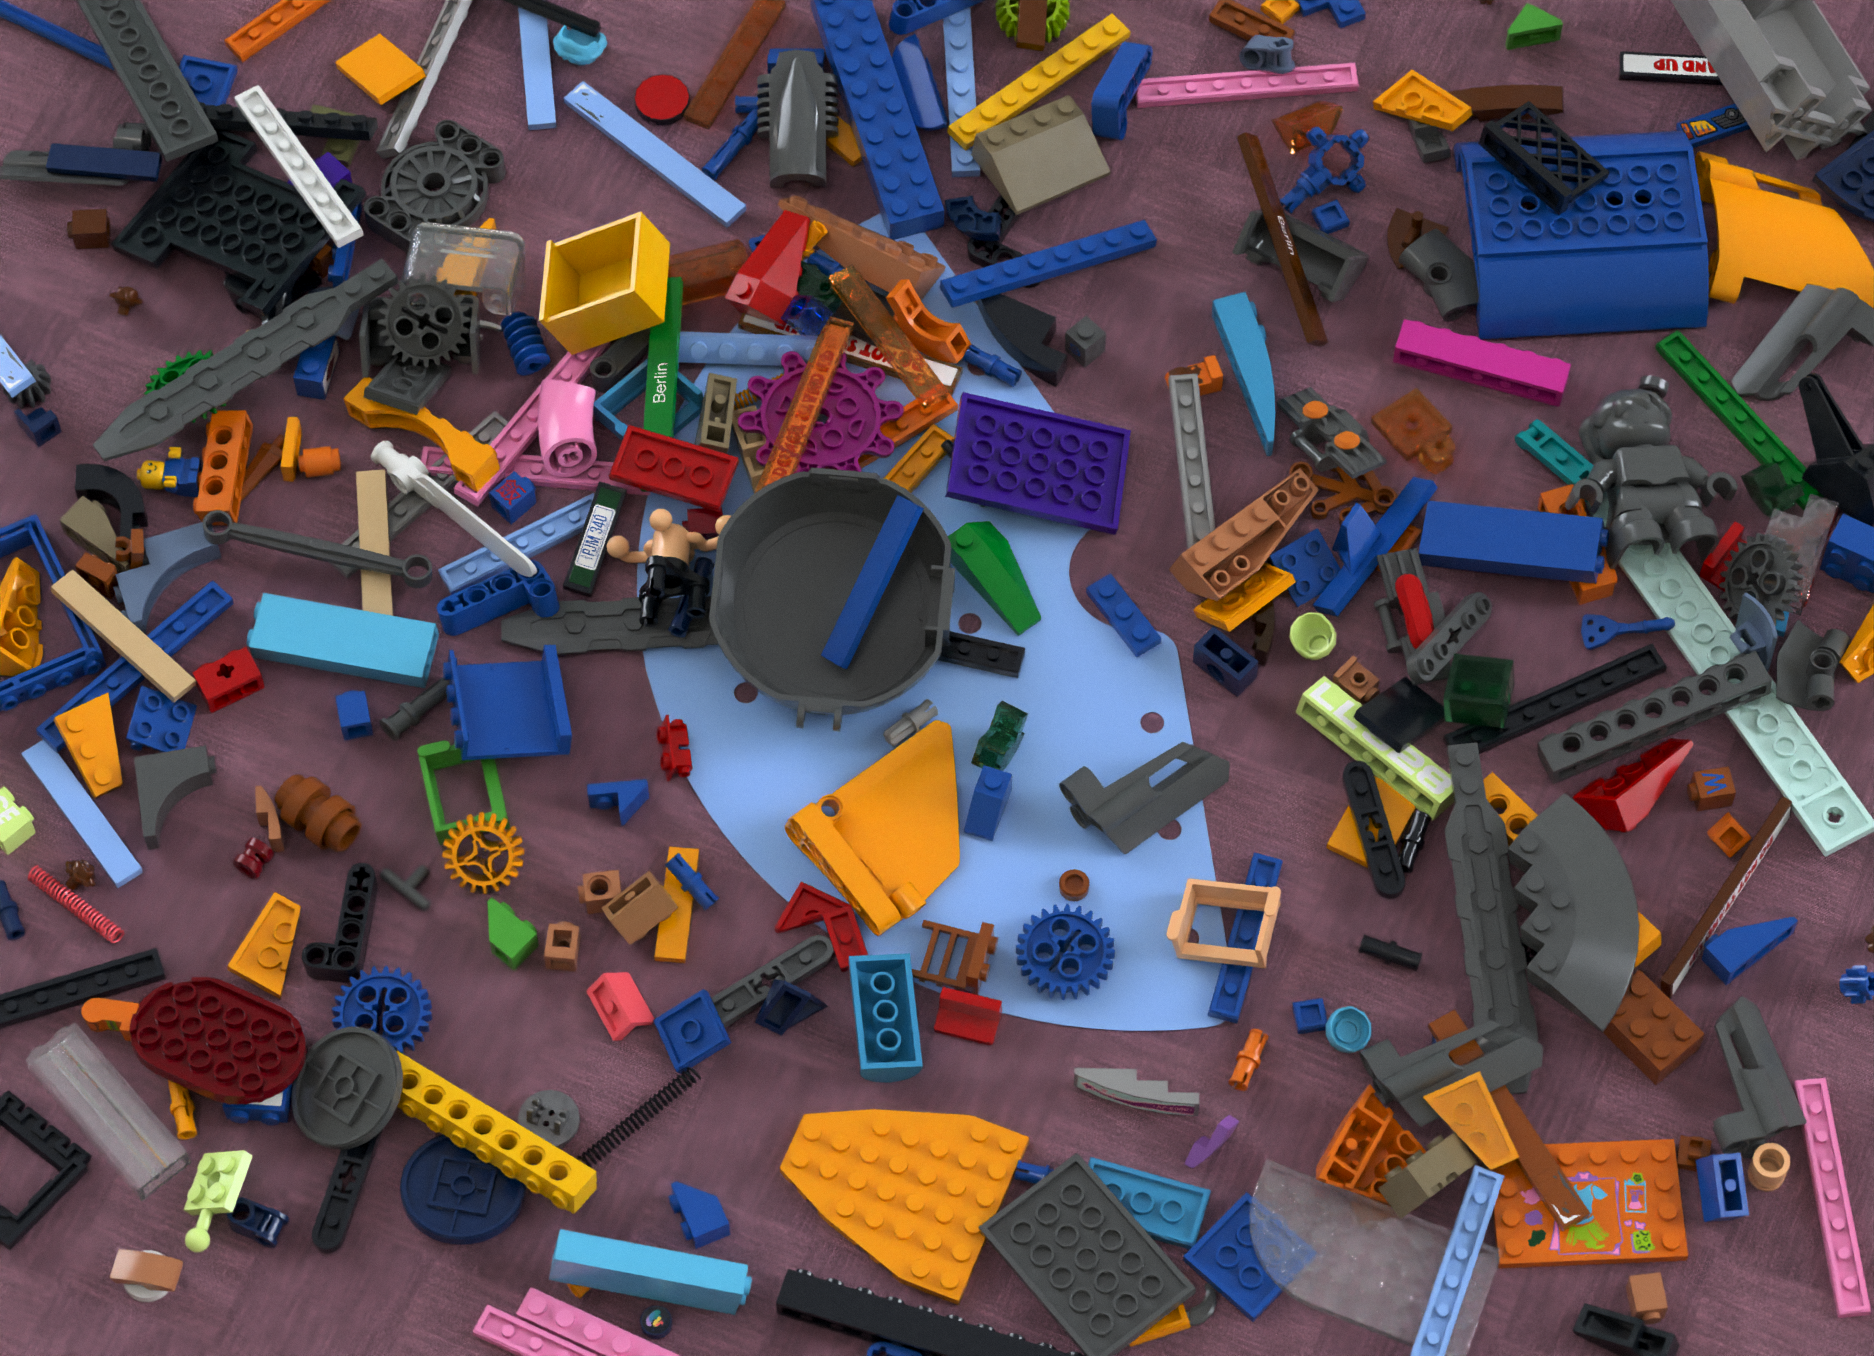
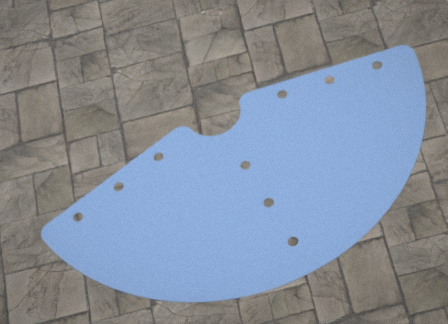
M880 213L859 224L864 228L888 237ZM922 232L895 239L897 242L905 241L912 244L914 250L921 254L928 253L937 257V262L946 266L942 275L921 300L927 310L945 322L960 323L972 345L992 356L996 354L1001 357L1000 360L1020 369L1022 371L1021 377L1016 382V385L1012 387L994 376L973 375L968 370V362L963 361V358L958 363H947L931 358L909 344L896 329L886 339L883 346L957 368L958 370L951 386L846 354L845 366L847 370L852 373H862L870 367L881 368L885 372V380L875 390L876 396L883 401L900 402L903 407L942 384L958 404V409L960 397L965 392L1054 413L1021 365L996 341L988 329L975 301L951 308L940 290V280L956 275L926 233ZM820 249L817 251L818 254L835 262V260L831 258L828 254H826L823 250ZM807 258L801 263L803 270L802 276L798 278V301L790 317L828 328L830 318L852 291L837 282L831 283L827 281L824 275L807 268ZM863 280L862 286L884 296L889 294V292ZM744 317L730 332L785 335L744 322ZM706 363L695 380L694 385L702 391L704 398L708 374L714 373L736 378V393L738 394L739 391H747V383L750 378L754 376H763L767 379L776 378V375L784 374V368L774 365ZM757 398V403L753 400V404L749 402V406L756 405L758 410L762 405V401ZM684 400L679 410H681L689 402ZM958 410L935 425L954 437ZM818 414L814 419L825 424L828 417ZM700 415L675 434L674 438L695 444ZM731 427L727 454L738 457L739 463L723 502L722 511L723 515L732 516L754 492ZM929 428L896 447L888 458H878L861 469L862 472L877 473L880 478H884ZM946 454L912 494L933 513L947 536L966 523L990 521L1008 540L1041 615V620L1018 636L955 569L950 631L1024 647L1025 656L1019 677H1010L937 660L930 671L915 686L895 700L869 711L843 715L840 732L833 731L834 715H820L807 712L804 727L796 728L797 710L776 703L759 691L754 701L750 703L739 702L735 698L734 691L739 684L746 681L735 671L719 645H706L704 648L684 649L682 646L647 648L643 651L646 672L662 722L665 716L669 715L670 723L675 719H682L683 723L687 725L689 745L688 747H679V749H690L693 769L690 771V776L687 779L722 833L739 854L787 902L790 901L800 882H804L849 904L827 877L790 840L785 831V824L792 815L809 803L813 802L816 804L823 796L832 794L915 735V733H911L895 746L886 742L883 735L884 731L902 719L903 713H910L926 699L933 703L929 706V709L936 706L938 715L931 718L919 729L922 730L935 720L948 723L951 727L957 787L960 863L949 877L925 900L927 904L908 919L903 918L880 936L875 935L853 909L868 955L910 953L912 969L920 971L933 930L922 928L923 920L978 934L982 922L994 925V936L998 937V944L995 954H990L988 964H990L989 975L986 982L982 981L978 995L1001 1000L1003 1014L1057 1025L1117 1031L1186 1030L1213 1027L1224 1022V1020L1208 1016L1222 963L1177 958L1172 940H1169L1166 935L1171 914L1176 910H1180L1188 878L1216 881L1203 800L1174 819L1181 825V834L1176 839L1166 840L1156 832L1130 852L1123 854L1109 837L1096 826L1091 824L1084 829L1075 821L1070 812L1072 804L1064 797L1059 787L1060 782L1083 766H1086L1093 772L1103 788L1181 742L1193 745L1179 656L1175 643L1167 635L1157 631L1161 636V643L1136 657L1112 626L1099 621L1082 607L1072 590L1069 577L1070 560L1076 545L1090 529L993 507H981L979 504L945 497L951 458ZM796 465L794 466L792 474H794L796 471ZM650 492L646 500L638 551H644V544L648 540L653 539V534L656 530L650 526L649 521L653 511L666 509L672 515V523L682 526V521L688 520L687 509L703 507ZM694 549L695 556L689 563V569L693 571L698 557L709 558L715 564L716 550L703 552L699 549ZM646 563L637 564V597H639L640 588L647 581ZM714 568L708 579L710 581V592L707 596L712 595ZM682 595L673 596L670 598H680ZM967 613L977 615L982 622L981 628L972 634L964 633L958 626L960 617ZM1150 712L1161 715L1164 720L1163 728L1156 733L1144 731L1140 724L1142 716ZM1177 758L1149 777L1150 786L1153 788L1184 766L1186 762ZM984 765L1012 774V791L993 841L964 832L973 792ZM829 806L821 807L822 812L826 816H835L833 808ZM1068 870H1080L1089 878V892L1082 900L1069 901L1060 894L1059 880L1062 874ZM1055 904L1059 911H1064L1065 905L1069 904L1071 912H1075L1076 908L1081 906V914L1084 916L1089 911H1093L1092 921L1102 918L1101 929L1109 927L1110 935L1107 938H1114V947L1111 949L1115 950V958L1110 959L1113 961V969L1106 970L1108 972V979L1102 980L1099 978V989L1090 985L1089 995L1079 990L1077 999L1073 998L1071 992L1066 994L1065 1000L1061 999L1060 992H1056L1052 998H1049V989L1047 988L1038 993V983L1029 986L1028 977L1030 975L1021 976V968L1023 966L1017 965V957L1019 955L1016 954V945L1020 944L1018 943V934H1025L1023 932V924L1032 925V915L1041 919V909L1043 908L1049 914L1053 913V905ZM1198 904L1192 924V929L1199 935L1198 944L1227 947L1220 906ZM824 920L815 923L828 933ZM1058 929L1054 931V933L1059 936H1063L1068 933L1063 929ZM1077 931V932L1074 934V936L1072 937V941H1073V940L1076 938V936L1079 935L1081 932ZM940 932L928 973L939 974L950 934ZM957 938L946 978L956 980L968 939ZM1071 944L1069 945V948L1066 951L1071 952ZM1084 944L1079 947L1081 950L1090 951L1093 949V947L1088 944ZM1040 953L1037 955L1041 959H1048L1051 957V955L1048 953ZM1058 963L1054 966L1053 969L1050 970V972H1054L1056 970V968L1058 967ZM1073 968L1063 970L1064 973L1069 975L1077 972ZM913 977V982L941 993L942 987L936 986V983L925 981V983L920 982L918 978ZM943 985V987L954 989L953 987Z

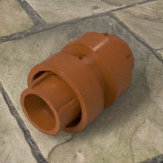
M301 774L290 776L280 786L275 796L277 808L281 810V819L296 831L306 829L305 837L321 850L331 848L335 852H342L349 848L358 837L362 828L359 818L355 816V807L340 795L330 797V787L315 776L308 778Z

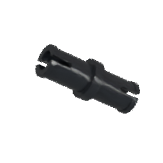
M1414 811L1408 831L1401 838L1402 847L1398 857L1404 873L1413 872L1418 853L1425 846L1423 839L1432 818L1421 811Z
M1366 934L1363 936L1358 953H1364L1384 960V964L1390 965V963L1413 969L1416 972L1422 957L1421 952L1418 953L1397 946L1395 941L1391 940L1388 943L1369 937Z

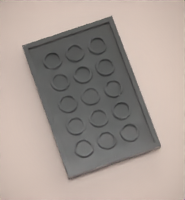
M1078 1153L1074 1154L979 1226L980 1233L1085 1356H1115L1196 1293V1288Z

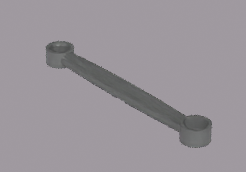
M221 510L211 511L203 519L204 536L213 544H224L230 539L324 562L402 576L404 582L409 587L415 589L426 587L432 580V564L424 555L415 554L402 560L326 540L232 522L228 513ZM214 522H224L228 525V528L221 533H213L208 530V527ZM413 566H423L428 570L422 577H412L407 573Z

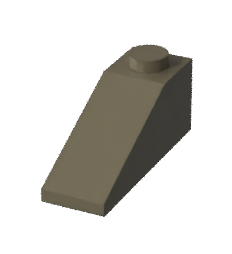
M714 373L708 374L695 445L727 454L737 385L736 378Z
M82 496L59 520L64 535L91 554L97 555L102 561L115 565L118 573L131 570L128 560L123 562L116 560V550H123L122 547H115L116 535L106 515V509L98 501L93 500L91 502Z

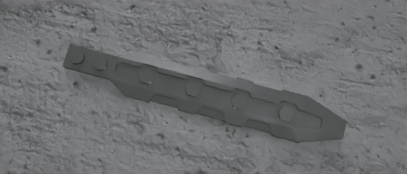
M381 258L335 288L306 294L284 308L283 312L255 330L250 329L234 339V343L207 360L202 359L186 369V373L157 391H151L127 406L93 444L94 449L105 462L161 444L183 430L186 424L210 409H216L231 400L234 394L261 377L266 378L282 368V364L307 348L315 347L336 334L353 311L398 284L397 275Z
M706 596L705 616L693 618L687 635L683 638L672 635L671 631L668 630L681 597L662 600L658 608V624L653 627H646L639 622L641 614L639 597L623 598L621 601L586 602L585 600L559 601V611L550 617H540L535 614L533 609L501 620L502 642L543 652L544 645H556L557 655L586 654L588 651L623 649L625 652L645 651L647 648L682 646L684 649L704 648L706 645H718L709 620L711 596Z
M1478 743L1448 745L1446 750L1455 806L1444 833L1448 859L1451 860L1456 888L1454 899L1457 917L1460 918L1465 947L1463 958L1466 975L1469 976L1474 1006V1012H1472L1474 1027L1492 1020L1538 1043L1534 1006L1530 1004L1525 972L1527 967L1525 949L1521 946L1516 915L1518 905L1515 902L1514 888H1512L1507 858L1508 841L1505 823L1486 799ZM1482 1036L1476 1038V1042L1483 1053L1499 1046ZM1531 1072L1505 1084L1511 1095L1528 1092Z

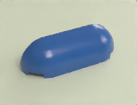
M915 33L898 44L893 52L892 60L915 126L927 131L941 130L947 127V115L928 57L924 58L920 40Z

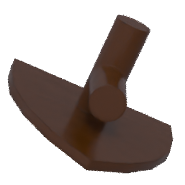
M1396 208L1387 231V245L1390 257L1397 269L1405 268L1398 259L1410 244L1433 229H1438L1446 236L1449 227L1423 218L1424 215L1420 211H1415L1412 214Z

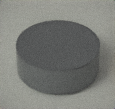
M1647 375L1641 377L1638 389L1653 391L1663 398L1667 395L1669 384L1660 377Z

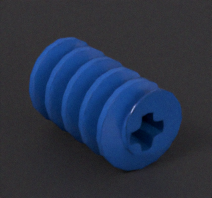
M513 312L502 319L500 323L501 329L507 341V347L510 350L517 374L527 376L546 367L550 362V357L546 354L547 348L543 345L544 340L540 336V328L536 326V318L527 316L524 312Z

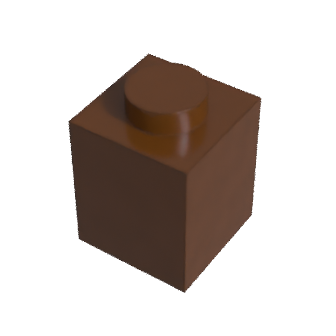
M72 210V222H67V234L69 239H73L76 250L110 248L111 224L107 210Z

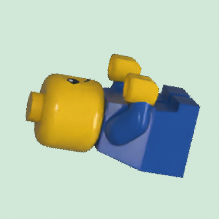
M169 447L168 457L171 458L170 460L165 462L146 460L142 463L141 468L137 469V480H140L144 489L160 490L164 488L165 491L180 496L198 497L199 488L197 480L198 473L202 472L201 460L197 457H192L191 459L182 458L181 447Z

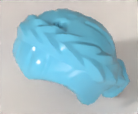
M566 25L562 27L553 39L554 48L558 56L579 66L588 65L595 61L608 44L605 35L601 32L596 37H592L575 29L568 30Z

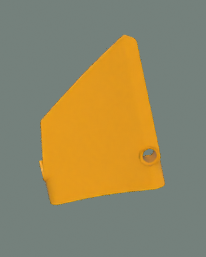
M933 721L832 794L823 796L816 804L813 802L809 803L792 815L785 824V831L790 840L827 877L868 928L877 936L883 934L903 918L908 919L927 904L925 900L949 877L960 863L958 803L952 731L950 725L942 721ZM829 806L833 808L835 816H826L822 812L821 807Z

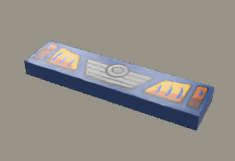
M1736 104L1679 122L1676 125L1677 131L1686 133L1693 148L1751 129Z

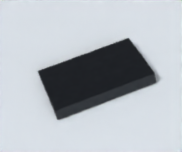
M1405 676L1357 709L1353 717L1392 749L1400 753L1446 721L1451 712L1420 687L1412 685L1411 680Z

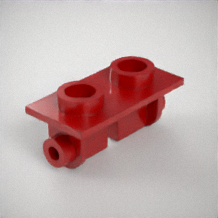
M666 715L662 725L657 728V742L662 744L663 749L660 757L661 770L666 772L667 782H670L673 774H678L679 777L690 776V771H692L693 767L690 749H679V747H688L689 745L687 725L683 723L682 719H675L670 723L669 715Z

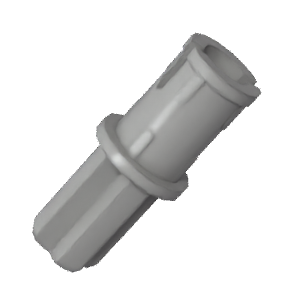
M926 699L910 713H903L902 719L884 731L883 735L886 742L895 746L911 733H918L919 727L938 715L936 706L929 709V706L933 704L932 701Z

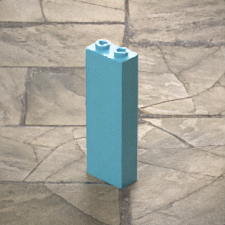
M263 593L261 603H256L254 609V619L256 622L254 629H250L248 632L246 643L250 648L253 658L426 688L439 632L436 623Z
M560 1229L553 1253L549 1280L735 1315L739 1305H745L752 1277L746 1276L748 1269L746 1264Z

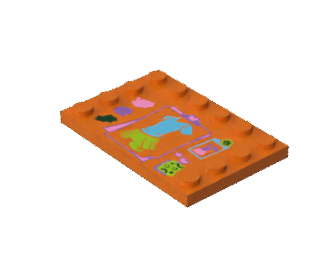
M1674 1139L1545 1144L1590 1212L1588 1218L1563 1232L1515 1160L1491 1170L1504 1175L1493 1209L1498 1269L1687 1261L1688 1250Z

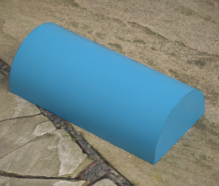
M910 953L849 956L848 962L861 1076L872 1082L888 1083L906 1080L917 1075L922 1070L923 1064Z

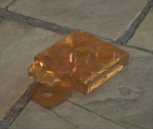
M1417 388L1371 417V424L1407 462L1418 455V460L1434 474H1439L1453 465L1454 457L1452 453L1455 452V444L1448 436L1452 433L1453 426ZM1406 422H1417V428H1407ZM1442 459H1444V462L1440 464L1434 462H1440Z

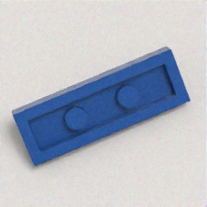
M1111 573L1086 587V594L1136 657L1161 643V636Z

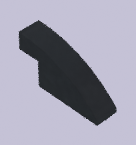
M1001 293L977 300V306L988 329L1002 348L1021 367L1039 379L1057 387L1067 368V354L1048 347L1056 333V317Z

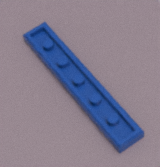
M1413 477L1376 523L1381 535L1354 575L1351 576L1344 565L1313 604L1317 612L1336 617L1339 616L1378 566L1377 555L1388 553L1435 493L1438 487L1434 481Z
M897 495L821 656L842 668H848L923 512V507Z
M1254 852L1245 885L1276 886L1283 860ZM1237 909L1227 947L1255 950L1264 911ZM1222 963L1208 1016L1235 1024L1238 1023L1253 967Z

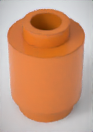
M331 446L303 449V455H298L300 473L305 472L306 478L334 475V472L341 471L339 448L332 449Z

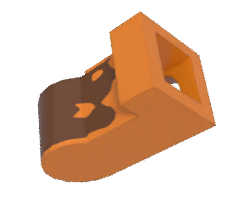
M1215 355L1204 357V362L1172 369L1165 375L1168 388V376L1197 373L1200 396L1222 391L1223 374Z

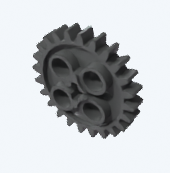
M422 273L420 281L417 282L414 276L410 275L408 285L404 281L399 280V291L393 287L389 289L393 298L383 297L382 300L388 307L379 308L378 311L384 314L385 318L379 319L377 323L386 325V328L379 334L389 336L384 345L394 344L393 356L400 351L403 353L402 362H405L408 357H412L413 366H416L419 359H421L424 366L428 367L430 359H433L438 366L440 365V356L443 355L446 360H451L450 350L455 353L460 352L456 343L465 344L467 342L461 334L470 333V328L464 326V323L471 321V317L463 313L470 306L460 304L465 297L464 294L455 296L454 293L458 287L457 285L450 289L446 287L447 278L439 284L437 283L436 274L432 276L430 281H427L425 274ZM415 293L424 295L427 302L426 306L423 308L414 307L411 303V296ZM402 307L410 309L419 316H423L425 313L429 314V321L446 328L448 333L444 334L430 324L421 327L419 325L421 320L403 312ZM440 307L449 308L452 312V319L448 322L440 321L436 316L437 309ZM409 319L413 324L412 332L406 334L400 332L397 326L398 321ZM427 332L435 333L439 339L438 345L435 347L425 345L423 335Z
M1757 533L1756 538L1747 536V544L1738 542L1739 551H1730L1733 558L1732 561H1724L1728 570L1720 572V575L1726 578L1725 582L1719 584V587L1725 588V592L1720 595V599L1728 600L1723 609L1731 611L1729 617L1736 619L1737 622L1743 595L1748 593L1765 607L1776 626V620H1785L1784 611L1793 612L1790 606L1791 601L1799 602L1795 592L1803 590L1801 586L1797 585V582L1804 579V576L1798 574L1797 571L1803 567V564L1795 562L1800 554L1792 551L1794 545L1786 543V539L1766 533V535Z

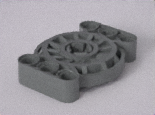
M445 119L437 123L434 130L436 141L414 145L397 155L384 172L381 181L382 196L370 197L364 203V213L368 228L417 260L425 261L433 257L436 250L434 238L456 235L475 223L485 210L489 198L488 183H498L506 175L502 151L453 120ZM434 188H440L438 191H429Z

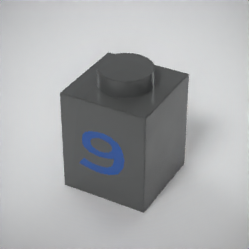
M1088 316L1083 317L1065 332V351L1084 368L1105 352L1106 333Z

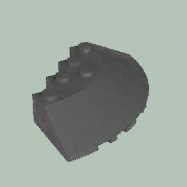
M1564 793L1532 820L1508 847L1509 863L1525 873L1514 887L1515 902L1531 912V915L1520 927L1521 941L1538 953L1526 967L1527 980L1603 1033L1617 1013L1633 976L1639 942L1638 907L1632 880L1615 844L1601 825L1581 805Z

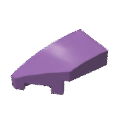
M1231 1115L1224 1118L1218 1123L1211 1139L1203 1135L1194 1143L1184 1164L1194 1168L1206 1160L1228 1140L1237 1127L1239 1120Z

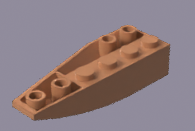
M793 195L790 198L779 200L778 205L783 211L787 210L809 217L810 225L816 220V222L819 221L826 227L827 234L816 244L821 250L860 278L889 293L900 280L909 279L920 300H922L945 270L946 266L937 262V257L915 251L912 244L905 241L897 242L836 216L823 208L810 205L802 197Z
M1299 468L1184 551L1170 567L1169 571L1188 592L1215 601L1220 600L1258 572L1319 489Z

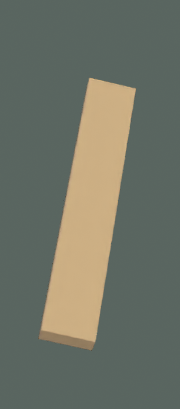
M383 469L356 472L360 549L390 556L386 471ZM361 569L363 611L393 616L391 574Z
M73 569L51 586V593L172 702L175 703L196 686V680Z

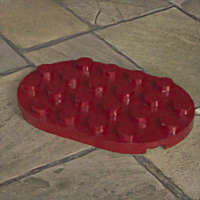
M190 977L191 981L174 985L172 981L166 983L148 994L140 1002L137 1013L132 1016L130 1023L132 1047L136 1057L147 1069L209 1099L229 1105L255 1103L281 1093L297 1078L306 1060V1042L302 1027L289 1011L219 979Z

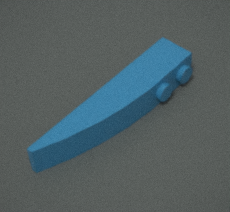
M1246 292L1215 299L1212 303L1211 316L1266 456H1271L1273 453L1275 431V392L1271 363L1265 345L1267 337L1264 326L1262 324L1258 325L1256 306L1253 301L1249 302Z

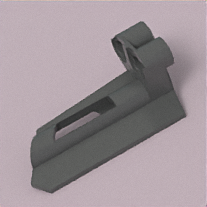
M124 122L118 125L116 137H113V148L149 151L152 136L145 123ZM13 150L5 156L3 166L0 167V179L119 186H123L129 181H139L48 173L46 164L49 151Z
M1807 284L1731 379L1738 395H1753L1756 399L1763 401L1777 400L1784 395H1790L1799 386L1800 380L1809 375L1845 335L1852 337L1854 342L1859 343L1861 341L1874 347V308L1859 299L1854 292L1848 289L1836 288L1832 290ZM1810 340L1813 345L1812 353L1789 381L1777 382Z
M1181 742L1103 788L1093 772L1086 766H1083L1060 782L1059 787L1064 797L1072 804L1070 812L1082 828L1086 829L1091 824L1096 826L1109 837L1123 854H1127L1228 782L1230 762L1194 745ZM1176 758L1186 762L1184 766L1153 788L1150 786L1149 777Z
M1740 996L1716 1020L1714 1028L1742 1111L1717 1118L1713 1122V1130L1723 1154L1741 1152L1743 1158L1750 1159L1753 1157L1755 1150L1760 1145L1767 1143L1768 1139L1786 1129L1804 1125L1807 1121L1758 1006L1747 998ZM1730 1035L1732 1036V1038H1733V1040H1734V1043H1735V1045H1736V1047H1737V1050H1738V1052H1739V1055H1740V1057H1741V1059H1742V1062H1743L1745 1068H1743L1742 1065H1741V1062H1740V1060H1739V1058H1738V1055H1737V1053H1736V1051H1735V1048H1734V1046H1733V1043H1732V1041H1731V1039H1730Z
M1490 1020L1403 1057L1399 1056L1389 1039H1385L1361 1051L1359 1055L1366 1071L1373 1079L1374 1088L1384 1105L1393 1101L1399 1103L1415 1123L1422 1127L1440 1118L1422 1098L1423 1096L1479 1071L1489 1092H1492L1541 1067L1543 1045ZM1479 1036L1499 1045L1461 1066L1455 1064L1449 1058L1450 1051Z

